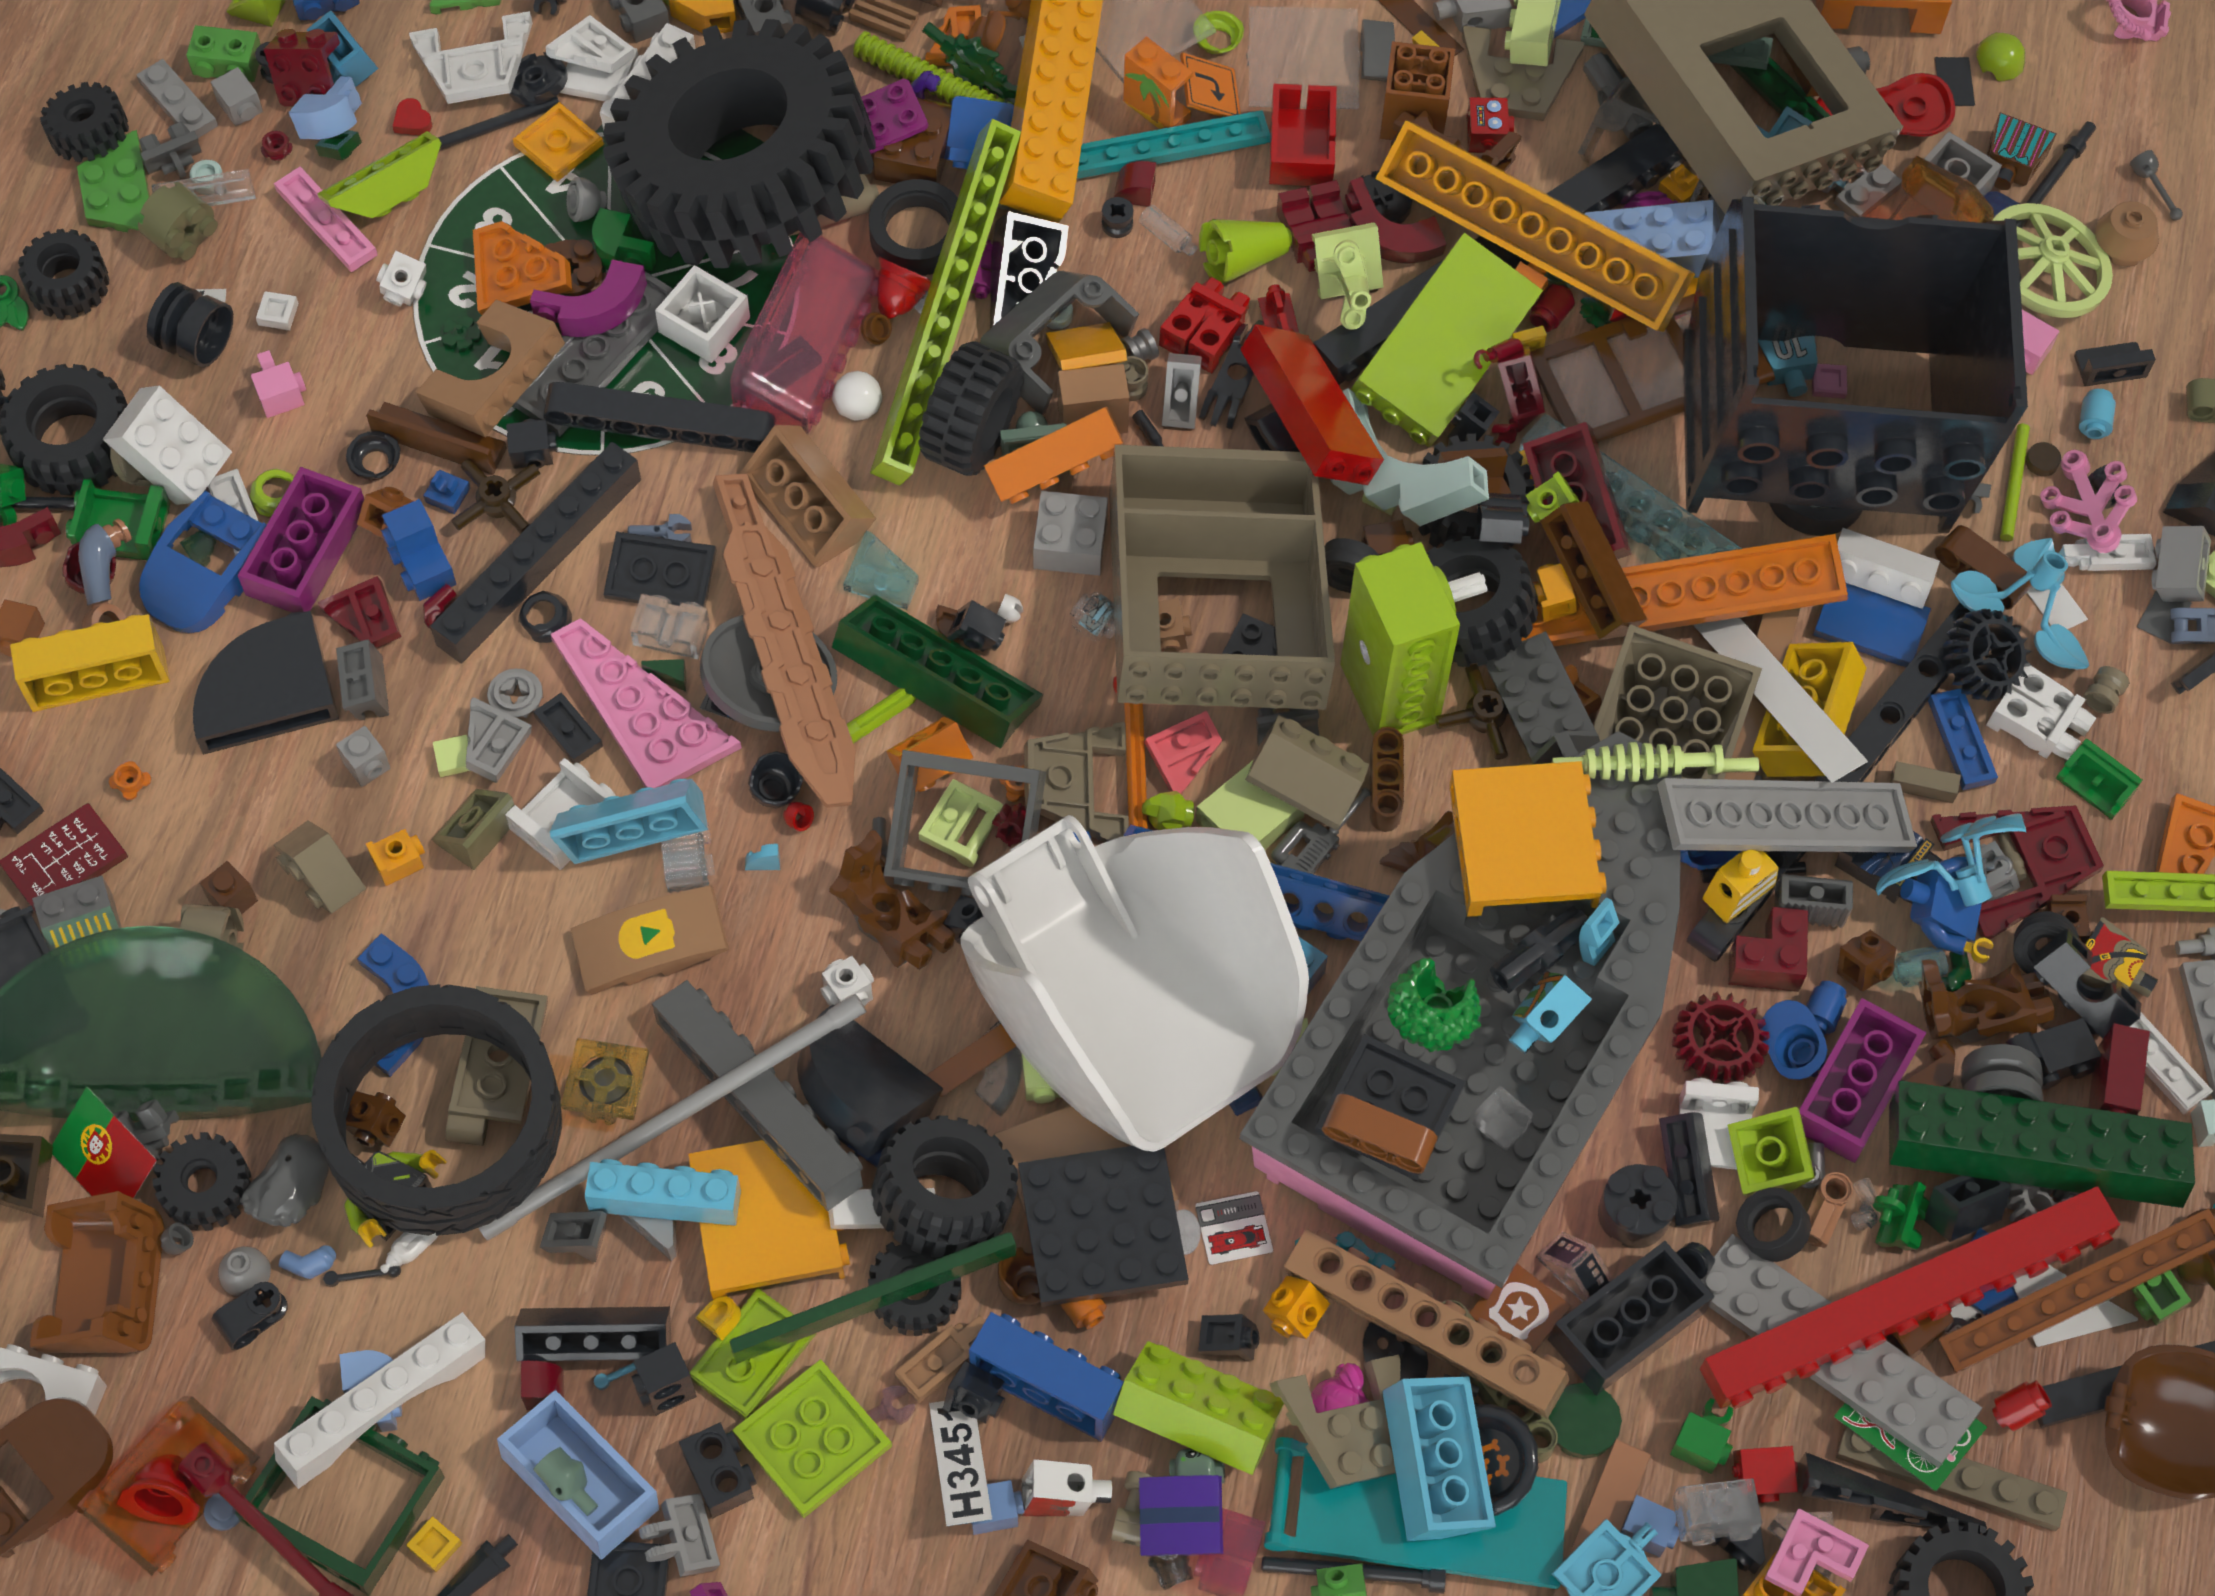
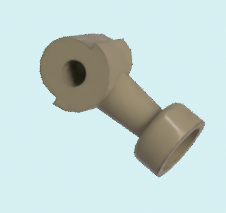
M1139 1471L1127 1472L1124 1486L1130 1493L1125 1508L1118 1507L1111 1540L1140 1547L1139 1478L1153 1477L1152 1475Z

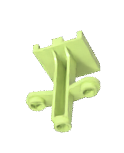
M1375 222L1312 234V241L1315 243L1316 259H1314L1315 270L1318 273L1319 280L1318 296L1321 299L1344 295L1340 321L1349 330L1357 329L1365 322L1366 309L1371 304L1369 290L1384 288L1378 226Z

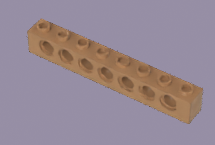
M1305 1229L1283 1266L1288 1276L1310 1281L1322 1295L1548 1419L1570 1380L1567 1371L1563 1370L1565 1367L1564 1363L1548 1354L1541 1358L1530 1352L1532 1346L1518 1337L1512 1336L1508 1340L1497 1333L1499 1328L1485 1319L1479 1318L1476 1322L1466 1317V1310L1452 1301L1447 1300L1443 1304L1432 1298L1434 1293L1425 1286L1414 1282L1413 1286L1400 1280L1401 1275L1386 1265H1382L1380 1269L1368 1263L1369 1257L1361 1251L1352 1247L1348 1251L1336 1245L1337 1240L1328 1233L1318 1230L1315 1234ZM1334 1259L1340 1262L1339 1268L1334 1273L1326 1274L1322 1272V1267L1328 1260ZM1368 1277L1372 1279V1284L1367 1290H1354V1283L1359 1278ZM1398 1294L1404 1297L1403 1304L1397 1309H1389L1385 1306L1387 1299L1392 1295ZM1432 1312L1437 1315L1433 1325L1429 1327L1418 1325V1319L1422 1314ZM1458 1330H1465L1470 1333L1468 1341L1462 1345H1454L1450 1342L1452 1334ZM1488 1349H1500L1503 1352L1501 1359L1496 1363L1485 1362L1483 1355ZM1524 1366H1530L1536 1370L1535 1376L1527 1382L1516 1379L1517 1371Z

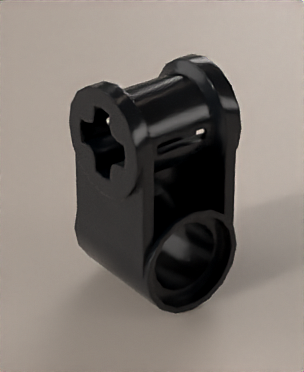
M259 1282L235 1300L219 1308L213 1314L211 1320L232 1350H239L280 1321L286 1315L288 1302L273 1283ZM266 1298H270L272 1304L266 1308L263 1301Z

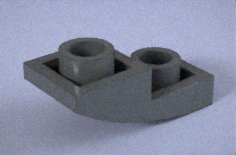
M1362 20L1360 51L1363 52L1361 79L1387 81L1392 41L1395 42L1394 22Z

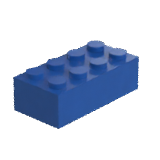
M990 1312L969 1349L970 1364L1004 1380V1391L1102 1442L1116 1417L1113 1413L1124 1381L1120 1380L1121 1376L1109 1367L1101 1366L1099 1369L1086 1362L1087 1358L1074 1349L1068 1348L1065 1351L1055 1346L1053 1339L1042 1332L1034 1331V1333H1031L1021 1328V1323L1010 1315L1001 1314V1316Z

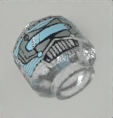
M1094 592L1090 595L1084 593L1070 612V615L1073 617L1072 627L1092 642H1099L1104 636L1110 640L1115 634L1114 603L1099 592Z

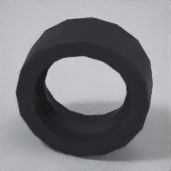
M1770 1187L1755 1192L1745 1200L1738 1211L1736 1227L1739 1237L1751 1252L1762 1259L1779 1262L1790 1259L1802 1250L1809 1240L1811 1222L1809 1214L1794 1194L1783 1188ZM1787 1208L1792 1212V1225L1786 1234L1779 1239L1765 1242L1759 1241L1755 1237L1754 1229L1756 1223L1769 1210Z

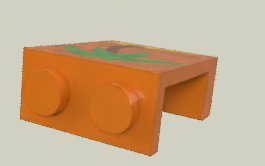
M1146 36L1125 54L1123 102L1158 129L1184 125L1191 119V110L1175 99L1176 90L1193 77V71Z

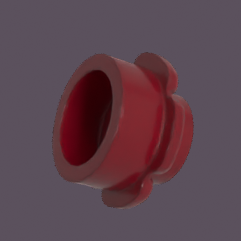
M270 131L262 138L263 146L261 147V153L266 158L270 157L272 161H280L291 154L293 146L289 142L290 139L283 132Z

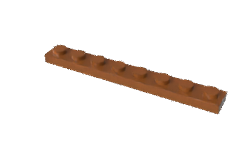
M2208 1208L1940 1337L1938 1342L1955 1374L2214 1250L2215 1218Z

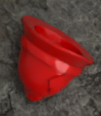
M879 257L878 261L881 267L878 272L880 277L877 291L879 312L888 319L905 315L921 299H924L931 281L922 275Z
M163 1454L144 1464L136 1472L135 1477L132 1478L131 1485L121 1491L117 1501L119 1506L133 1515L169 1525H185L195 1521L200 1510V1506L191 1498L192 1483L178 1470L183 1458L174 1454Z

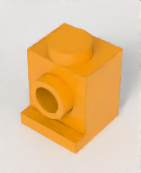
M1546 564L1536 570L1538 583L1534 584L1538 604H1541L1543 621L1546 622L1576 613V597L1562 564Z
M406 829L396 832L374 844L372 841L366 843L370 857L385 886L424 868L420 855L425 853L418 836L415 834L410 837Z

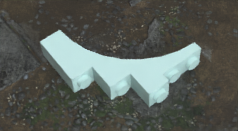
M1349 388L1343 390L1344 395L1384 461L1368 486L1330 479L1335 486L1348 495L1363 490L1366 498L1384 511L1399 505L1401 513L1419 526L1489 500L1487 470L1469 456L1447 463L1426 465L1402 462L1388 456L1377 442L1370 424L1367 405L1360 402L1356 398L1355 393Z

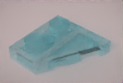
M866 531L843 586L844 591L867 598L877 595L892 605L907 610L919 583V576L875 535Z

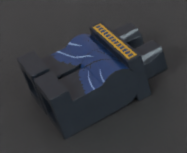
M1914 832L1917 848L1910 853L1839 852L1835 866L1876 891L1877 883L1882 876L1898 866L1924 859L1938 862L1943 860L1932 852L1935 845L1927 838L1924 840L1918 833ZM1915 876L1908 878L1917 881V879L1914 878ZM1905 880L1888 886L1881 894L1886 895V899L1892 903H1895L1899 897L1903 899L1900 891Z

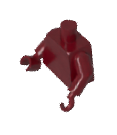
M1516 338L1504 340L1489 347L1487 351L1480 349L1475 352L1473 358L1474 364L1478 369L1483 368L1480 364L1481 355L1486 362H1498L1512 418L1509 419V424H1494L1492 427V433H1499L1495 443H1501L1502 440L1508 444L1514 443L1517 432L1522 431L1539 414L1546 413L1530 346L1523 347L1521 341Z

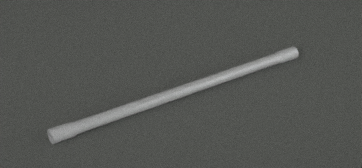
M853 994L830 1008L821 1017L537 1187L521 1205L497 1220L495 1218L490 1224L479 1227L480 1232L489 1241L514 1226L523 1217L588 1178L590 1162L600 1163L604 1159L618 1161L831 1031L839 1029L865 1014L867 1011L857 994Z

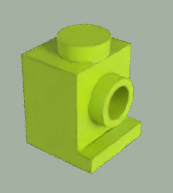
M1559 472L1555 473L1553 478L1525 495L1530 502L1527 505V512L1535 523L1544 519L1562 504L1580 502L1566 479ZM1553 495V502L1550 505H1544L1543 500Z

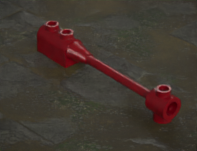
M207 1442L199 1444L182 1460L178 1470L205 1497L220 1494L319 1593V1596H354L336 1583L330 1582L230 1483L234 1469Z

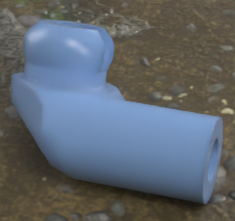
M327 1245L321 1246L304 1257L286 1250L279 1260V1267L303 1278L312 1279L332 1267L333 1262L336 1260V1252Z

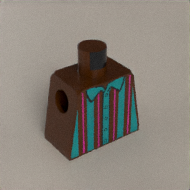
M2000 112L1992 130L1987 151L1988 157L2002 165L1994 186L2000 190H2009L2013 183L2021 186L2027 185L2048 156L2057 133Z

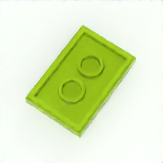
M758 1288L740 1309L741 1318L736 1327L723 1341L717 1337L689 1372L694 1383L743 1419L748 1418L757 1410L817 1334H812L736 1364L729 1343L730 1339L794 1315Z

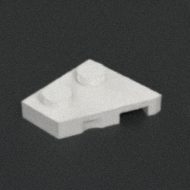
M591 15L546 46V55L550 58L608 73L615 72L635 57L634 48Z

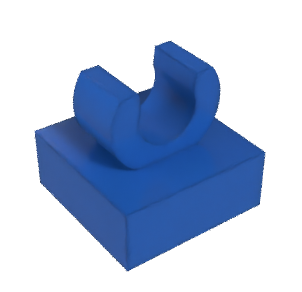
M439 470L430 481V485L423 497L425 503L455 514L471 488L469 481Z

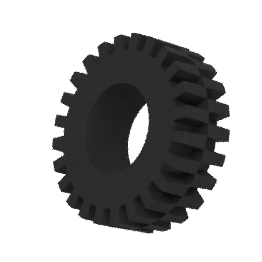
M749 19L734 21L732 38L723 39L717 25L702 30L705 45L693 49L686 37L672 43L677 59L669 63L660 55L655 54L645 62L652 79L648 80L632 75L624 84L630 99L615 98L611 105L610 111L615 122L605 123L603 135L608 144L607 147L603 148L604 157L634 223L637 224L642 236L646 241L652 242L655 240L659 251L670 258L679 250L686 264L698 266L707 253L714 268H729L734 250H739L746 265L749 266L762 263L761 246L773 243L779 257L787 255L794 251L788 237L789 235L799 230L809 242L821 236L823 233L817 217L821 214L835 222L843 218L847 211L841 196L858 199L864 190L860 174H871L874 162L869 150L876 148L875 137L871 129L872 125L844 55L840 50L834 52L830 40L822 34L812 39L806 26L795 23L785 34L780 20L766 19L758 35L755 34ZM756 125L779 126L768 140L743 155L725 160H700L713 144L732 132Z

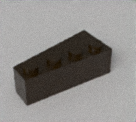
M0 1134V1205L42 1218L44 1216L53 1145L44 1137Z

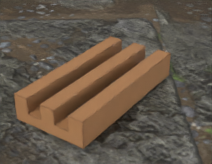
M856 0L854 3L855 8H851L849 11L850 20L903 41L907 39L919 19V12L889 0ZM862 11L878 16V18L865 14ZM890 22H893V23L898 24V25H900V26H903V27H905V28L903 29V28H901V27H898V26H896V25L891 24Z

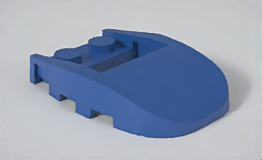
M203 492L168 524L142 571L139 591L146 611L159 622L183 633L200 632L213 625L226 612L224 607L235 595L240 597L244 590L237 575L267 524L261 523L216 499L209 492ZM193 526L239 551V553L234 557L223 574L219 575L172 549L174 541L184 530L188 531Z

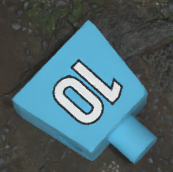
M1815 336L1797 337L1787 341L1758 340L1775 375V380L1768 382L1767 385L1772 386L1785 383L1788 395L1791 397L1801 396L1806 393L1808 388L1805 380L1813 378L1818 361Z

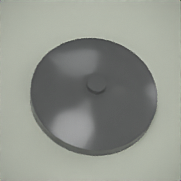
M744 615L729 619L710 634L704 646L700 659V676L705 691L714 704L732 719L755 729L780 732L779 727L781 724L772 696L766 691L761 676L763 669L753 639L748 636L743 621ZM813 633L822 663L827 665L833 683L831 689L834 695L837 686V669L834 659L822 640Z

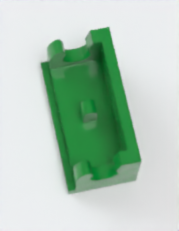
M2087 738L2066 761L2064 768L2056 777L2057 780L2111 820L2133 797L2143 779Z

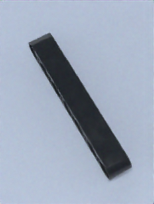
M552 382L549 384L543 413L546 421L561 426L755 453L776 424V417L767 411L567 382Z

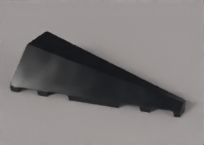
M1805 1452L1799 1461L1797 1489L1798 1492H1802V1496L1870 1507V1519L1927 1529L1938 1525L1940 1530L1948 1522L1958 1521L1959 1529H1963L1968 1522L1979 1524L1978 1534L1983 1535L1987 1531L1985 1521Z

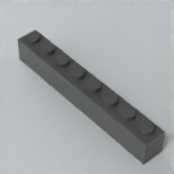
M688 980L652 1003L657 1024L710 1082L715 1081L756 1056L748 1038L744 1034L738 1036L733 1030L732 1023L726 1014L722 1011L717 1013L712 1008L708 995L701 988L696 990ZM773 1067L724 1096L827 1211L863 1187L860 1172L863 1170L859 1159L853 1152L846 1153L840 1147L841 1143L833 1130L829 1127L824 1129L818 1123L819 1120L814 1110L808 1104L802 1105L796 1099L797 1095L792 1086L786 1080L781 1082L775 1076Z

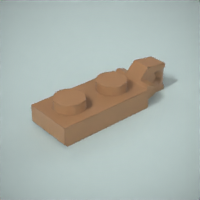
M979 1315L966 1327L961 1323L954 1327L951 1324L894 1373L895 1377L918 1403H921L958 1372L965 1361L969 1362V1349L984 1325L985 1320Z

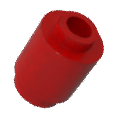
M2037 1380L2030 1384L2025 1381L1994 1398L1996 1406L1992 1408V1412L2002 1428L2008 1426L2014 1432L2046 1415L2045 1410L2051 1408L2052 1404L2046 1391Z

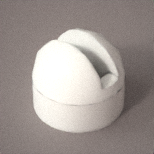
M1005 594L997 615L1006 619V623L1016 622L1021 618L1020 614L1023 612V606L1020 600Z

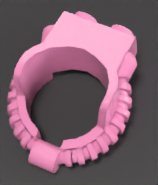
M2107 0L2111 12L2114 13V18L2116 17V21L2119 23L2114 31V35L2117 38L2130 39L2135 37L2144 41L2151 40L2157 42L2161 37L2167 35L2169 31L2168 19L2170 18L2171 11H2169L2170 3L2165 0L2157 5V0ZM2123 5L2132 8L2139 17L2131 14Z

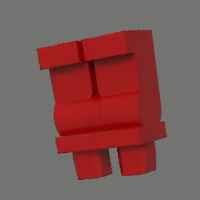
M1210 277L1203 284L1196 282L1191 288V292L1184 297L1161 325L1159 346L1173 354L1202 356L1201 369L1213 374L1219 365V359L1233 342L1236 331L1242 324H1245V316L1250 304L1249 296L1241 292H1235L1230 299L1222 296L1224 285L1213 277Z

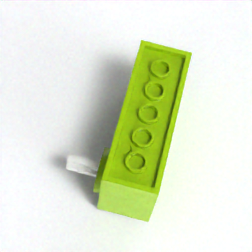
M1422 542L1413 545L1403 544L1396 547L1392 552L1379 556L1369 555L1355 563L1340 665L1373 737L1376 731L1382 727L1395 728L1404 735L1436 724L1435 716L1442 713L1460 623L1456 616L1455 602L1487 592L1485 577L1480 572L1448 582L1441 569L1437 566H1432Z

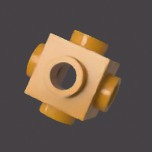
M1286 1275L1280 1286L1272 1293L1271 1299L1262 1311L1272 1321L1271 1327L1280 1335L1286 1338L1292 1335L1307 1339L1310 1333L1317 1327L1318 1321L1330 1303L1310 1281Z

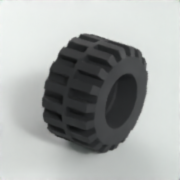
M57 229L56 233L51 234L50 231L43 233L44 237L32 239V245L25 246L22 251L24 256L19 257L18 264L20 268H18V272L30 301L33 302L34 307L38 311L43 310L44 314L50 317L56 314V317L59 319H64L66 315L75 318L78 317V313L84 311L87 314L91 311L90 307L92 305L98 306L102 302L100 296H106L108 292L106 286L109 285L110 279L96 243L91 241L88 235L84 233L79 235L78 231L70 229L69 232H65L64 229ZM76 269L72 274L66 277L57 279L53 278L57 273L63 270Z

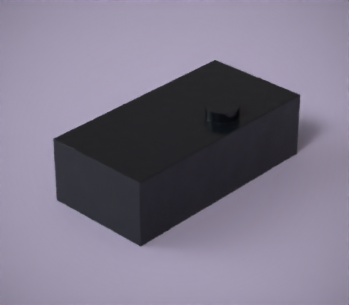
M1664 1241L1557 1321L1547 1340L1597 1396L1702 1316L1715 1296L1670 1245Z

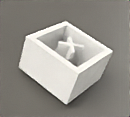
M695 265L655 310L659 333L710 363L716 359L750 318L747 295Z

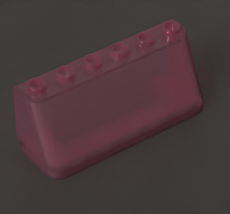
M800 232L793 245L794 251L789 253L735 364L731 376V392L733 406L767 411L776 417L775 425L801 426L809 435L812 426H817L821 420L822 405L825 399L829 400L835 387L834 379L837 373L842 374L847 363L846 354L849 348H854L858 341L861 321L865 315L871 312L870 303L873 297H878L877 291L880 276L878 269L821 235L812 242H809Z

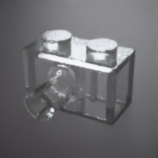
M1754 1478L1678 1487L1672 1496L1681 1542L1692 1541L1693 1545L1701 1546L1715 1542V1538L1730 1536L1731 1541H1743L1752 1538L1753 1533H1756L1762 1525Z

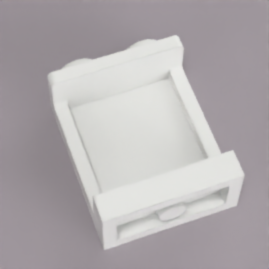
M565 758L559 762L560 773L522 810L514 805L505 814L509 829L559 870L570 859L550 837V830L557 814L569 811L571 807L576 805L588 806L602 802L607 797L616 796L606 784L600 783L598 785L590 778L589 772L581 764L576 762L573 765Z

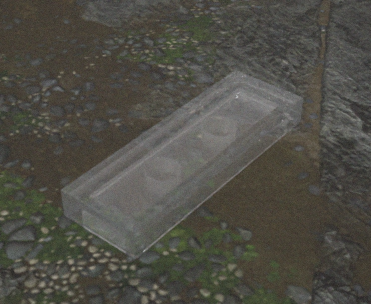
M249 169L152 185V193H154L164 185L171 188L176 186L173 182H180L210 206L256 199L255 188Z

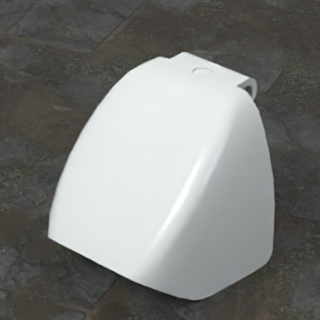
M1067 815L1029 840L1026 839L1013 847L1008 853L968 877L969 888L983 917L975 921L963 932L960 941L969 969L981 994L1023 1056L1047 1084L1083 1117L1116 1139L1145 1151L1154 1152L1166 1147L1272 1076L1284 1065L1294 1049L1301 1033L1306 1009L1309 984L1308 967L1298 934L1267 854L1260 842L1249 832L1213 827L1164 829L1119 837L1094 847L1081 823L1073 816Z

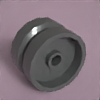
M2008 1044L1986 1045L1973 1050L1964 1058L1961 1065L1962 1090L2043 1101L2041 1089L2043 1084L2042 1066L2040 1059L2031 1051L2020 1046Z

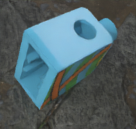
M1545 972L1513 1013L1512 1017L1520 1024V1027L1510 1037L1509 1041L1524 1054L1529 1051L1537 1040L1552 1043L1592 998L1566 975Z

